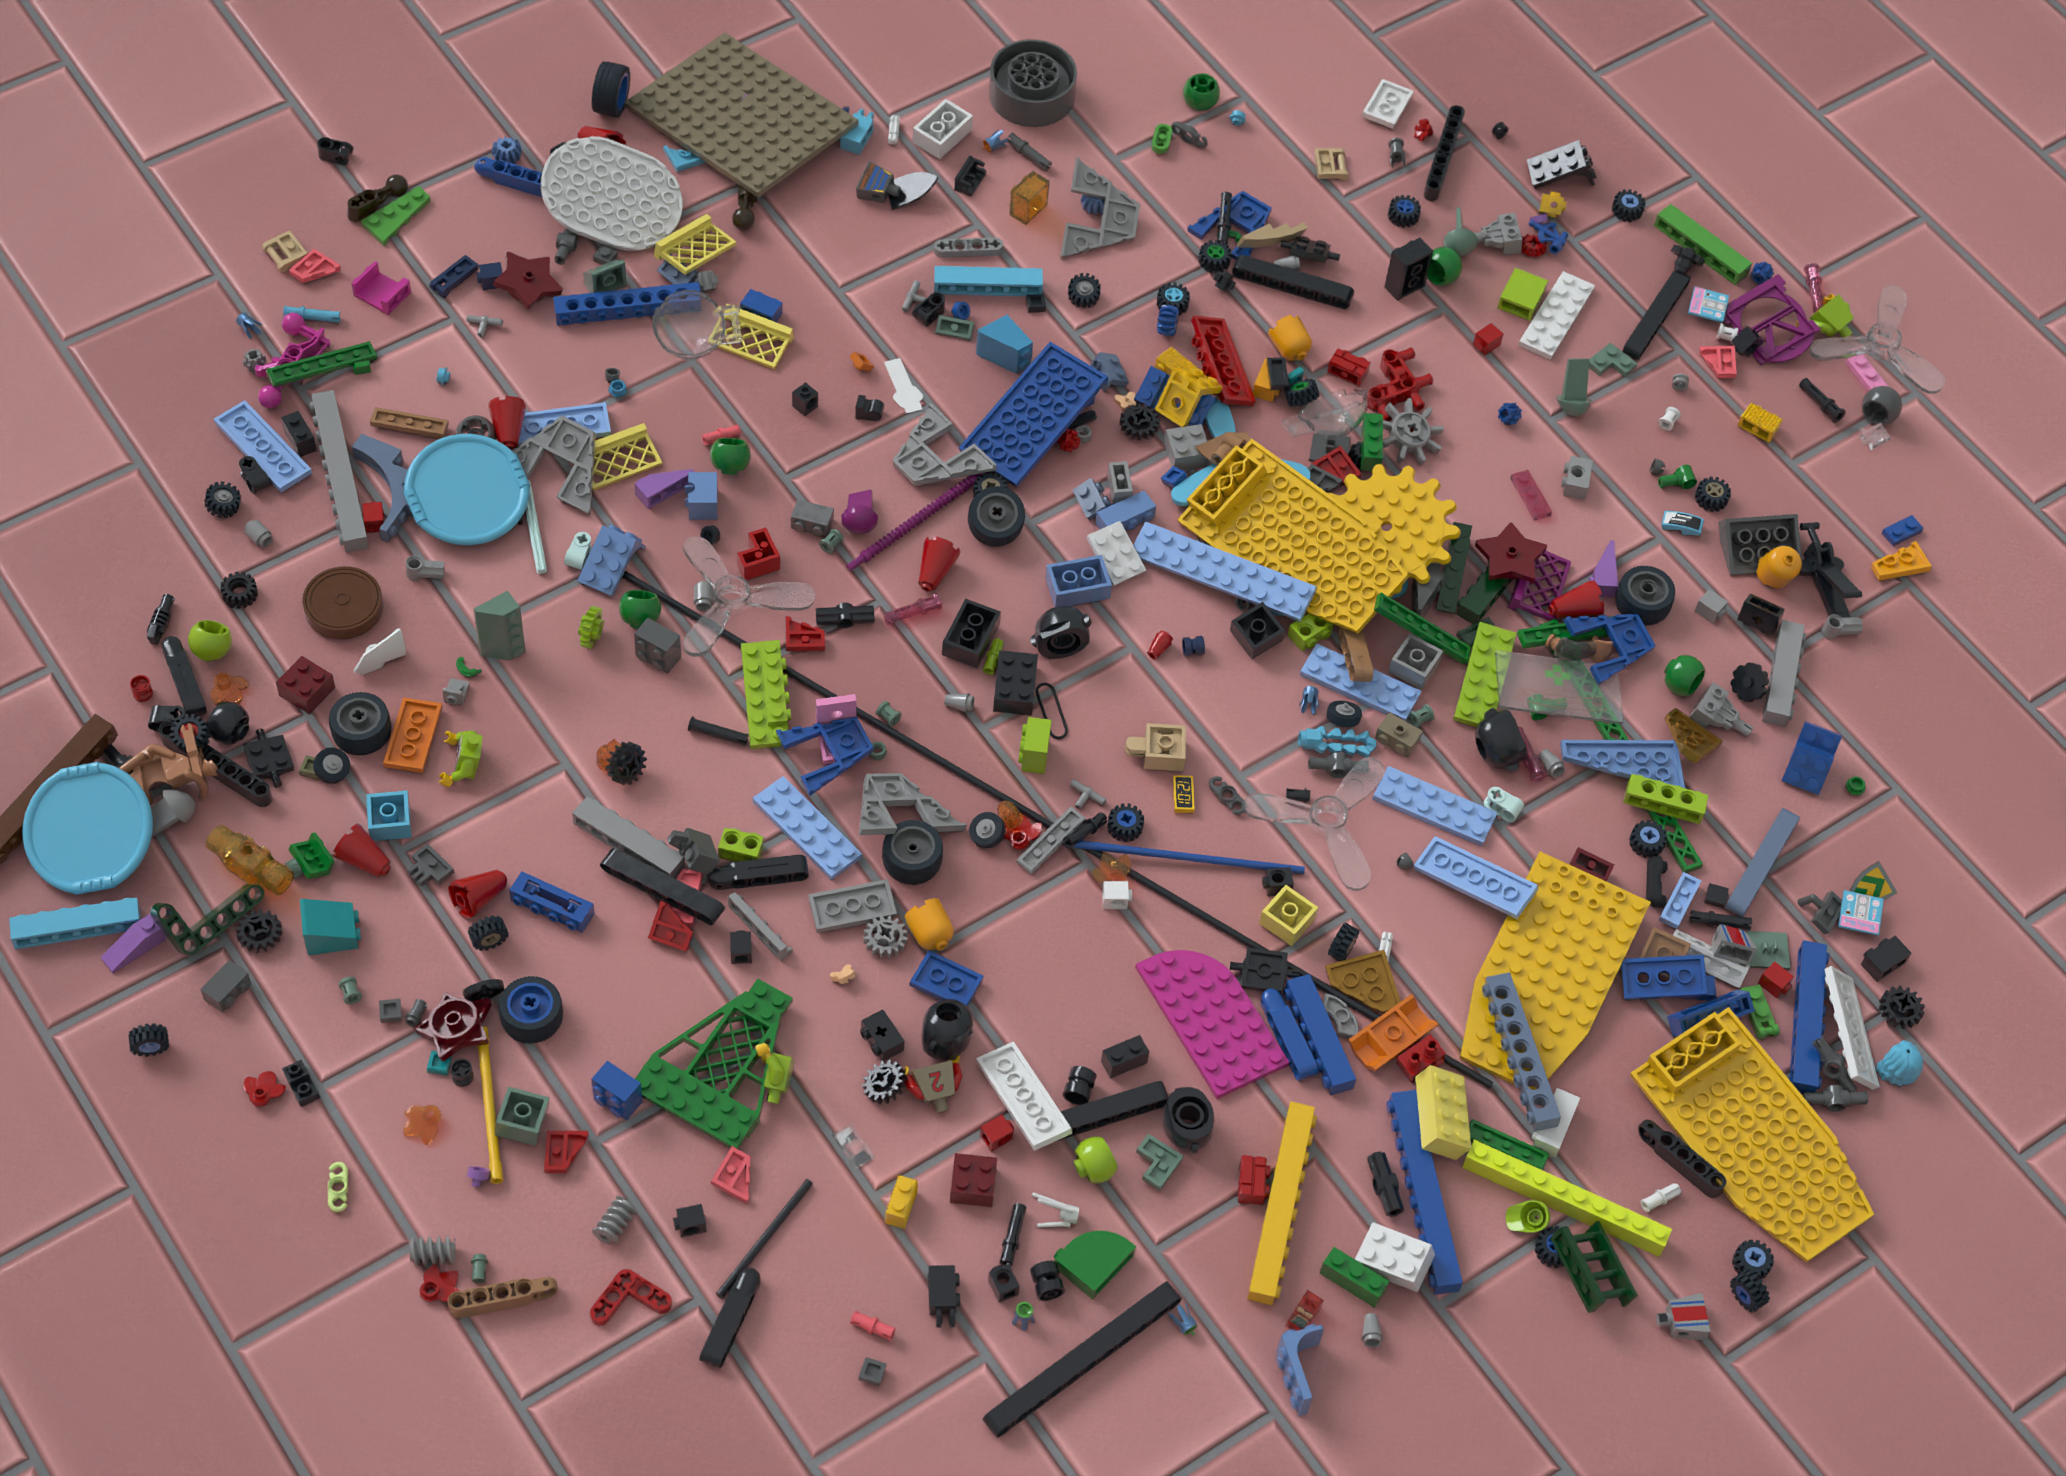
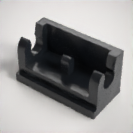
M969 155L955 177L954 191L972 197L987 170L978 167V165L984 167L985 163Z

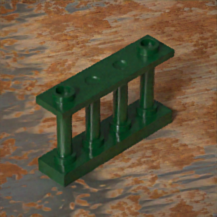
M1596 1221L1583 1234L1572 1235L1569 1227L1563 1226L1550 1237L1588 1313L1595 1312L1608 1299L1619 1298L1622 1306L1626 1307L1638 1296L1600 1221ZM1590 1242L1595 1252L1582 1254L1577 1243ZM1599 1260L1604 1271L1592 1273L1587 1262ZM1609 1279L1614 1290L1601 1292L1596 1281Z

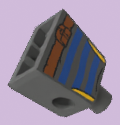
M870 161L856 187L857 198L882 203L886 201L889 194L898 197L901 191L900 186L894 185V175L891 172Z

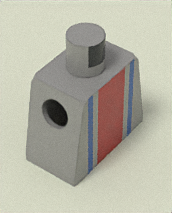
M1729 924L1718 925L1711 941L1714 957L1745 965L1750 964L1757 950L1744 930L1733 928Z
M1702 1293L1671 1300L1665 1308L1666 1313L1656 1314L1657 1326H1669L1670 1335L1673 1338L1706 1340L1711 1332Z

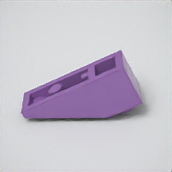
M687 469L650 474L635 483V495L650 509L685 489V485H689L688 472H694V470Z
M1610 540L1592 577H1589L1588 580H1594L1598 584L1602 593L1599 597H1615L1618 588L1614 540Z
M151 914L134 923L101 956V960L114 973L167 940L166 936L153 920Z

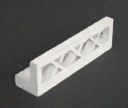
M1675 930L1673 936L1691 943L1687 955H1704L1706 973L1740 988L1750 964L1745 965L1714 957L1711 945L1682 931Z

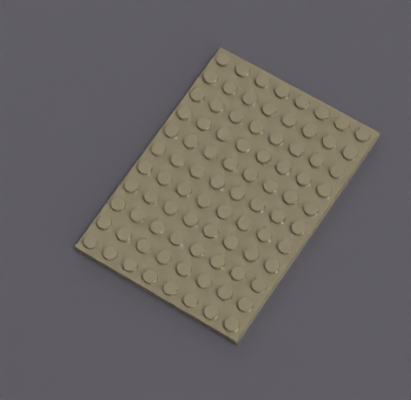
M723 33L624 102L625 108L758 198L859 125L857 118L727 33Z

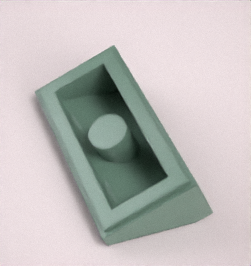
M939 315L935 333L971 340L975 323Z

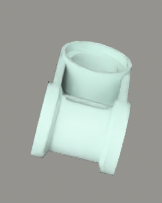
M579 532L574 536L571 546L566 552L564 565L580 570L583 569L592 549L590 544L591 537L588 533Z
M1499 787L1490 788L1487 793L1488 797L1484 800V807L1498 812L1497 815L1511 823L1516 820L1524 808V803L1521 799Z

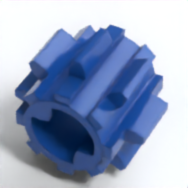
M1765 261L1759 264L1756 263L1750 273L1752 274L1753 282L1760 285L1771 279L1774 274L1772 265Z
M1503 403L1501 409L1498 410V418L1501 419L1504 425L1517 424L1522 417V410L1519 409L1517 403Z

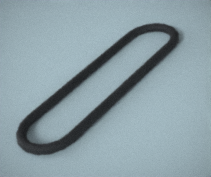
M1041 683L1036 687V695L1044 719H1047V716L1041 701L1039 688L1041 686H1049L1052 689L1065 728V733L1062 736L1054 735L1051 730L1050 735L1053 738L1062 739L1067 735L1068 728L1055 689L1049 683Z

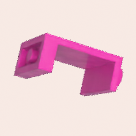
M376 261L368 266L352 283L355 297L387 315L411 293L410 281L403 278L399 282L392 280L379 272L378 262Z

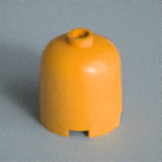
M1288 315L1276 322L1277 326L1273 330L1269 329L1268 336L1279 353L1289 361L1306 358L1312 348V340L1298 315L1296 317Z
M1789 546L1776 547L1759 559L1756 572L1759 580L1764 585L1774 587V589L1783 588L1799 574L1802 568V560L1795 549Z
M937 898L924 901L925 905L919 908L915 905L906 913V924L923 949L943 950L948 946L953 937L954 927L940 900Z

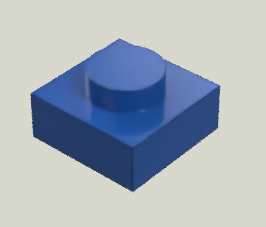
M1173 466L1161 477V480L1164 484L1174 488L1188 476L1185 471Z

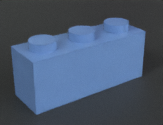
M1142 491L1098 511L1095 524L1099 529H1103L1121 521L1125 531L1134 529L1137 525L1145 521L1149 522L1155 517L1156 505L1147 493Z

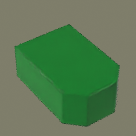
M369 360L355 362L352 365L354 374L371 372Z

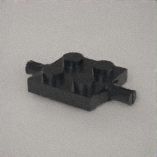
M1305 236L1296 237L1294 242L1281 241L1280 247L1290 249V255L1325 263L1327 259L1338 262L1340 259V254L1330 252L1331 245L1325 241H1312Z
M260 728V731L257 729L255 733L258 740L243 744L251 772L260 779L271 778L273 786L277 788L278 783L280 787L282 782L279 776L294 771V765L284 736L279 735L266 738L264 729Z
M1247 947L1243 963L1230 962V970L1242 971L1243 979L1241 986L1243 989L1258 991L1275 989L1282 994L1287 977L1297 978L1300 976V970L1288 969L1287 952Z

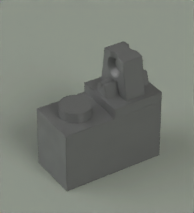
M686 828L684 832L673 830L667 838L668 843L678 848L680 854L685 857L690 870L708 875L720 861L711 835Z

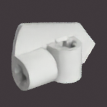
M398 628L378 644L369 645L366 648V653L362 655L359 663L354 668V672L365 675L382 668L385 662L405 656L406 648L401 629Z

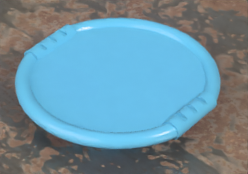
M456 434L436 440L418 453L407 471L403 494L416 524L428 534L451 544L479 545L491 542L505 535L519 522L528 505L530 483L517 454L504 444L482 435Z
M93 762L62 768L49 777L31 798L23 821L24 849L30 864L38 875L48 884L61 891L79 895L115 888L138 868L148 851L153 832V816L149 800L138 782L128 773L115 766Z

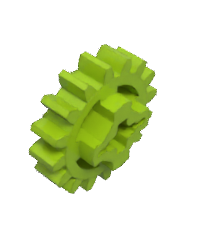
M589 607L587 614L581 618L578 635H581V647L591 649L596 643V639L599 640L601 638L604 620H602V609L599 607Z

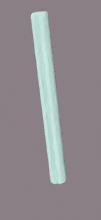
M528 480L530 483V494L525 512L536 571L538 574H545L547 567L531 482Z

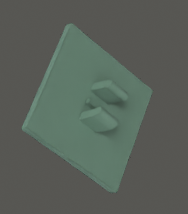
M1746 931L1757 948L1750 962L1751 968H1768L1775 961L1784 969L1790 970L1787 933Z

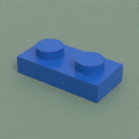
M1911 515L1884 528L1882 535L1892 546H1895L1921 533L1924 528Z

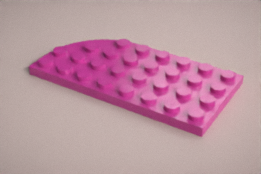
M1187 950L1163 952L1136 963V970L1216 1099L1289 1066L1287 1057L1233 973L1222 963L1208 955Z

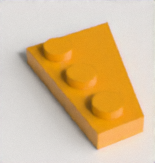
M1917 541L1912 542L1907 548L1902 547L1898 549V552L1893 555L1888 554L1872 562L1871 569L1878 581L1930 572L1932 567Z

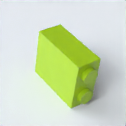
M1515 268L1500 296L1497 308L1531 321L1546 291L1548 280Z

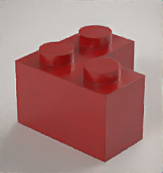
M767 528L749 532V549L737 553V564L744 581L780 570V555Z

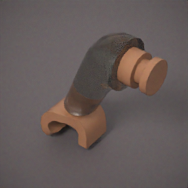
M1551 634L1545 646L1551 647L1554 655L1563 661H1578L1591 658V660L1596 662H1605L1613 649V641H1602L1597 636H1594L1591 641H1572L1566 637L1556 638L1554 634Z

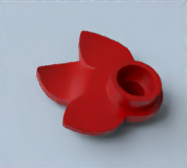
M1022 816L1014 826L1005 825L1004 837L1010 841L1014 849H1024L1029 845L1030 841L1038 838L1041 834L1042 824L1035 823L1031 825L1027 817Z
M272 1071L263 1072L258 1078L248 1076L243 1083L244 1091L249 1094V1100L257 1107L267 1105L270 1099L280 1097L286 1090L285 1085L276 1084V1075Z
M435 1264L429 1267L423 1275L424 1283L419 1290L421 1298L427 1302H433L437 1299L448 1302V1298L452 1293L460 1291L455 1287L458 1282V1271L452 1270L440 1273L439 1268ZM429 1290H434V1291H435V1292L432 1293V1294H428V1293H427Z

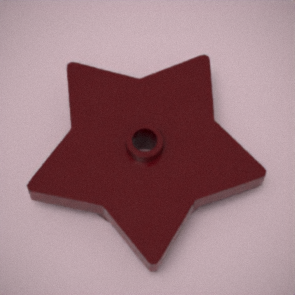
M509 251L505 256L506 270L494 280L493 284L494 287L508 291L513 298L521 301L526 309H530L537 301L546 296L561 295L563 288L550 275V257L528 260Z
M1512 522L1505 527L1499 536L1479 539L1475 542V547L1488 561L1489 580L1520 578L1534 583V562L1547 549V545L1524 538Z
M445 992L440 1004L433 1009L429 1018L416 1025L414 1029L417 1034L435 1042L438 1056L441 1062H443L462 1047L489 1044L482 1024L492 1003L490 999L469 1001L464 998H456Z

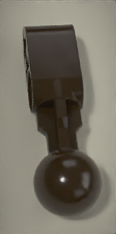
M394 174L387 178L385 187L375 190L367 189L350 198L347 202L348 219L354 222L361 221L375 213L377 206L386 201V198L390 195L393 197L403 196L408 190L407 180L402 175Z
M740 185L738 187V205L740 208L734 211L732 223L739 230H748L755 222L754 214L750 209L754 206V202H757V197Z

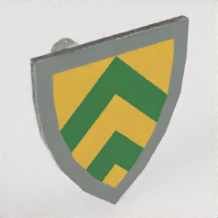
M1879 861L1862 871L1850 888L1851 892L1883 898L1884 900L1898 893Z

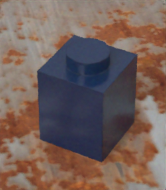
M501 262L479 265L480 272L476 273L478 284L482 283L483 291L498 289L493 284L494 280L503 273Z

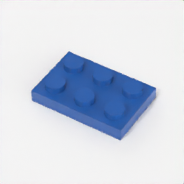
M928 950L911 978L909 986L938 1000L954 999L968 1006L981 985L984 976Z

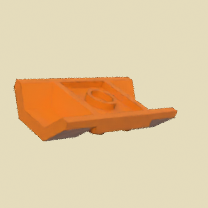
M1411 994L1348 1039L1353 1054L1365 1068L1375 1072L1420 1041L1423 1036L1436 1028L1438 1023L1429 1019L1418 1007L1415 997Z

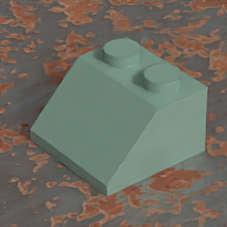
M614 260L583 272L584 285L590 293L615 291L627 286L624 260Z

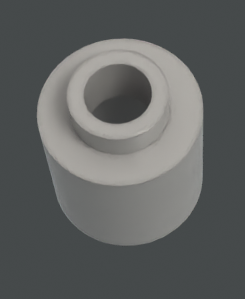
M251 520L245 525L244 533L257 546L264 548L272 542L273 536L271 532L259 520Z
M700 581L694 585V605L700 611H707L713 605V586L707 581Z

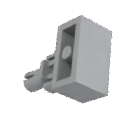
M1515 213L1498 215L1496 221L1491 222L1486 227H1481V232H1475L1478 243H1482L1485 246L1502 248L1503 255L1521 253L1522 237Z
M1713 682L1702 694L1689 717L1704 728L1708 725L1723 727L1726 730L1733 728L1745 737H1748L1753 726L1739 718L1740 712L1734 709L1732 702L1727 698L1729 692Z

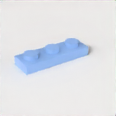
M1683 872L1658 921L1677 929L1701 880Z

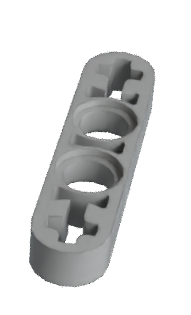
M999 238L940 239L934 243V253L938 257L997 256L1003 252V241ZM980 245L982 248L974 249L973 246ZM956 246H963L964 249H963V250H958V249H956L955 247H956Z

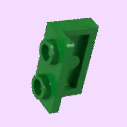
M316 832L311 833L308 841L290 844L288 849L300 865L307 879L329 875L334 859Z

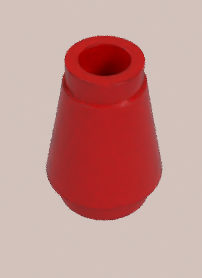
M1163 630L1156 633L1147 652L1148 656L1156 660L1172 645L1173 637Z

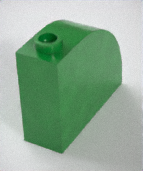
M1091 1231L1076 1237L1064 1249L1061 1247L1053 1258L1057 1262L1059 1272L1093 1300L1135 1256L1136 1246L1119 1234L1109 1231Z

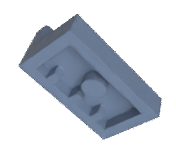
M666 260L657 269L662 276L673 284L692 283L699 273L695 269L684 275Z

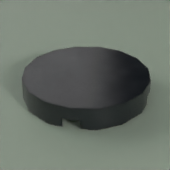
M500 979L481 981L465 988L462 994L464 999L469 1001L481 1000V998L487 996L491 999L504 991V983Z

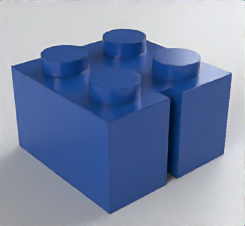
M608 1060L591 1078L594 1101L600 1106L609 1108L611 1113L618 1118L622 1117L627 1121L643 1103L641 1083Z

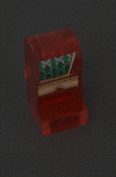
M1307 1290L1287 1321L1286 1327L1299 1331L1310 1325L1321 1310L1324 1300Z

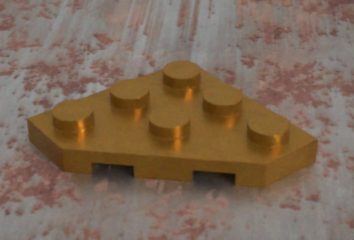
M1677 708L1671 710L1665 717L1666 724L1680 753L1685 755L1686 759L1697 764L1719 748L1723 740Z
M1385 950L1325 965L1331 987L1381 1014L1386 1013L1401 1002Z

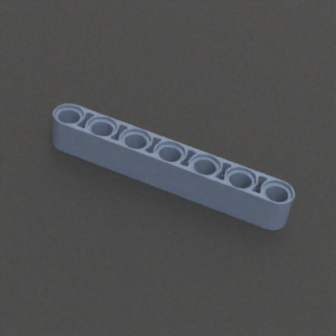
M1784 808L1781 809L1725 906L1726 910L1740 917L1745 915L1796 827L1800 816Z

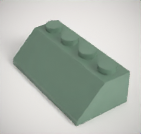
M508 591L473 609L481 656L509 661L526 652L520 606Z

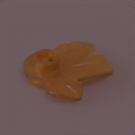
M226 672L217 674L213 681L214 688L210 692L212 702L215 705L223 701L240 704L243 698L241 690L249 686L248 682L243 677H232Z
M1104 852L1100 859V867L1092 870L1093 877L1099 883L1112 881L1114 877H1118L1120 881H1126V875L1131 870L1130 859L1127 854H1124L1116 860L1112 855Z
M415 1105L404 1113L409 1119L404 1126V1136L420 1135L425 1145L429 1144L438 1133L437 1124L441 1119V1111L437 1106L427 1105L422 1107ZM429 1112H433L431 1118H427Z

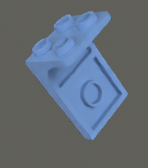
M602 525L577 581L613 597L632 555L638 548L645 549V545L641 543L642 539L629 532H626L625 535V532L613 525H609V527Z
M1311 1324L1299 1331L1292 1329L1284 1332L1281 1335L1276 1351L1278 1368L1282 1369L1284 1373V1386L1290 1390L1291 1406L1293 1410H1297L1298 1416L1307 1414L1313 1398L1298 1353L1320 1344L1324 1332L1323 1325L1316 1326V1324Z

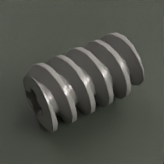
M618 1195L612 1201L611 1206L607 1208V1213L602 1215V1220L598 1221L597 1227L592 1230L594 1236L606 1244H610L611 1241L618 1242L619 1239L615 1234L622 1236L624 1232L620 1227L627 1229L628 1224L625 1220L632 1222L633 1218L630 1213L633 1215L638 1213L631 1202Z
M438 1236L436 1242L433 1243L432 1238L429 1237L427 1243H424L423 1238L420 1237L416 1244L414 1238L411 1237L409 1249L410 1262L413 1259L414 1264L419 1265L422 1259L423 1264L427 1265L431 1258L432 1263L437 1264L440 1258L441 1263L445 1264L447 1258H449L450 1263L454 1264L456 1260L455 1238L451 1242L449 1236H446L445 1242H442L440 1236Z

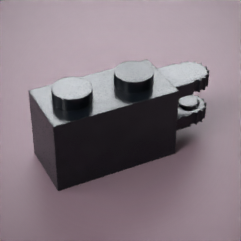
M955 1265L928 1267L929 1315H936V1328H940L942 1325L941 1315H949L950 1327H955L956 1307H960V1293H956V1286H959L960 1279L959 1273H955Z

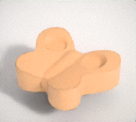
M1129 392L1126 396L1116 395L1114 402L1120 406L1122 411H1125V408H1131L1132 404L1136 407V401H1134L1135 393Z
M850 964L845 965L840 972L830 973L831 980L834 982L839 981L840 984L848 983V979L856 977Z

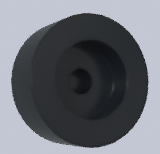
M714 525L703 527L700 533L702 542L706 545L718 543L720 540L719 529Z

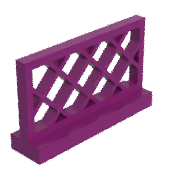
M1545 551L1541 556L1545 557L1547 562L1541 564L1539 559L1534 562L1536 564L1535 570L1539 569L1543 575L1538 578L1535 576L1534 584L1538 591L1532 592L1529 585L1533 583L1518 578L1508 608L1514 611L1516 608H1520L1551 621L1554 619V616L1544 612L1541 608L1545 605L1548 607L1551 605V600L1545 592L1552 591L1555 598L1561 596L1571 561ZM1560 563L1564 565V570L1558 571L1555 564ZM1550 565L1554 573L1547 574L1544 567ZM1556 576L1560 584L1554 585L1550 578ZM1546 580L1549 587L1543 589L1539 581ZM1541 594L1544 602L1538 603L1535 596ZM1530 598L1534 605L1529 606L1523 603L1524 599Z

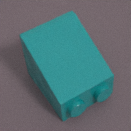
M300 899L302 932L308 956L358 949L361 931L360 928H356V923L360 922L358 910H354L353 903Z

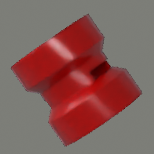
M137 675L131 679L130 687L134 699L138 702L150 700L153 696V690L149 678L145 675Z

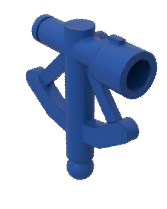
M1534 220L1529 221V226L1538 231V238L1541 243L1545 241L1552 242L1549 247L1552 254H1558L1563 249L1562 246L1567 242V232L1559 235L1555 228L1557 224L1554 222L1541 225Z

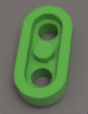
M1167 124L1156 126L1151 146L1155 153L1163 154L1168 151L1172 137L1171 126Z

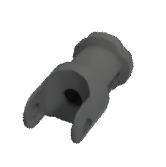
M1393 138L1388 142L1391 148L1389 154L1391 167L1394 168L1393 163L1403 161L1405 166L1404 141L1400 138Z

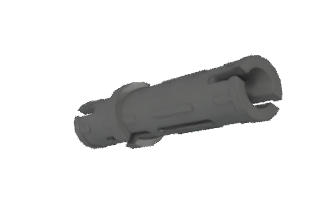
M1013 132L1008 135V143L1014 146L1018 153H1023L1044 171L1050 169L1052 162L1029 146L1026 140L1020 139Z

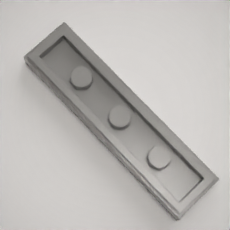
M1071 806L1016 860L1017 864L1032 875L1065 842L1063 838L1082 826L1086 818Z

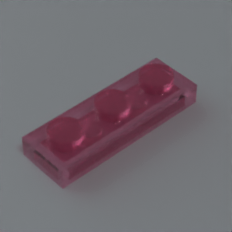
M1529 470L1512 474L1510 479L1534 521L1550 517L1552 510Z

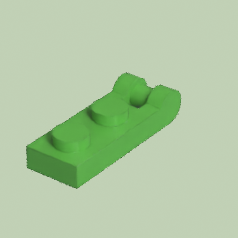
M1760 984L1741 988L1740 990L1750 992L1755 1011L1749 1013L1748 1016L1757 1038L1764 1039L1768 1035L1772 1037L1779 1036V1026L1774 1021Z

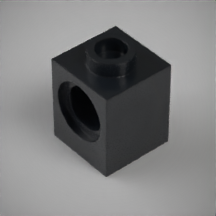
M1748 326L1731 340L1735 345V351L1740 355L1744 354L1748 357L1765 342L1753 328Z
M805 382L792 392V406L802 415H808L818 407V392Z
M1291 867L1267 869L1265 877H1262L1263 889H1266L1267 896H1276L1285 885L1293 889L1294 883Z
M738 930L730 932L731 964L752 963L751 931Z
M702 1204L676 1209L677 1217L673 1218L675 1231L679 1230L681 1237L707 1232Z
M1009 1264L1005 1266L998 1265L991 1269L988 1282L998 1303L1019 1295L1020 1286ZM1005 1279L1008 1283L1001 1284L998 1280Z

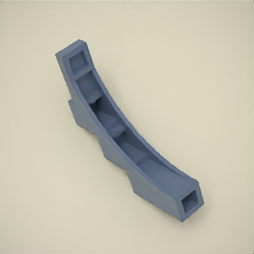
M361 434L352 446L354 459L367 464L379 473L387 483L392 494L390 514L380 527L381 540L388 543L392 537L396 536L398 528L402 523L406 522L408 516L413 517L403 494L405 477L408 470L402 468L404 459L401 449Z

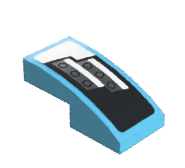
M1665 511L1662 529L1681 530L1682 535H1701L1704 519L1688 513Z

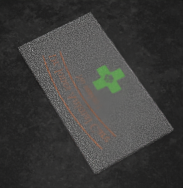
M1496 650L1499 708L1623 724L1619 673L1598 685L1590 671V667L1597 663Z

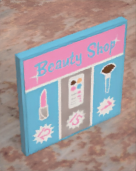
M1694 287L1688 314L1723 323L1729 295Z
M1844 890L1838 927L1879 936L1884 899Z

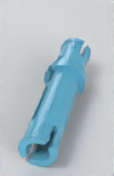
M284 306L283 313H285L283 317L288 313H298L304 320L340 323V311L307 309L305 306L300 308Z

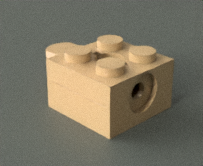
M1147 723L1145 737H1129L1126 741L1125 752L1128 756L1144 757V769L1183 771L1186 756V726Z

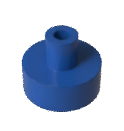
M956 302L951 309V313L957 319L966 320L970 315V307L966 302Z

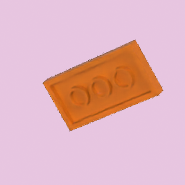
M403 697L383 761L384 767L417 773L424 772L442 712V703Z

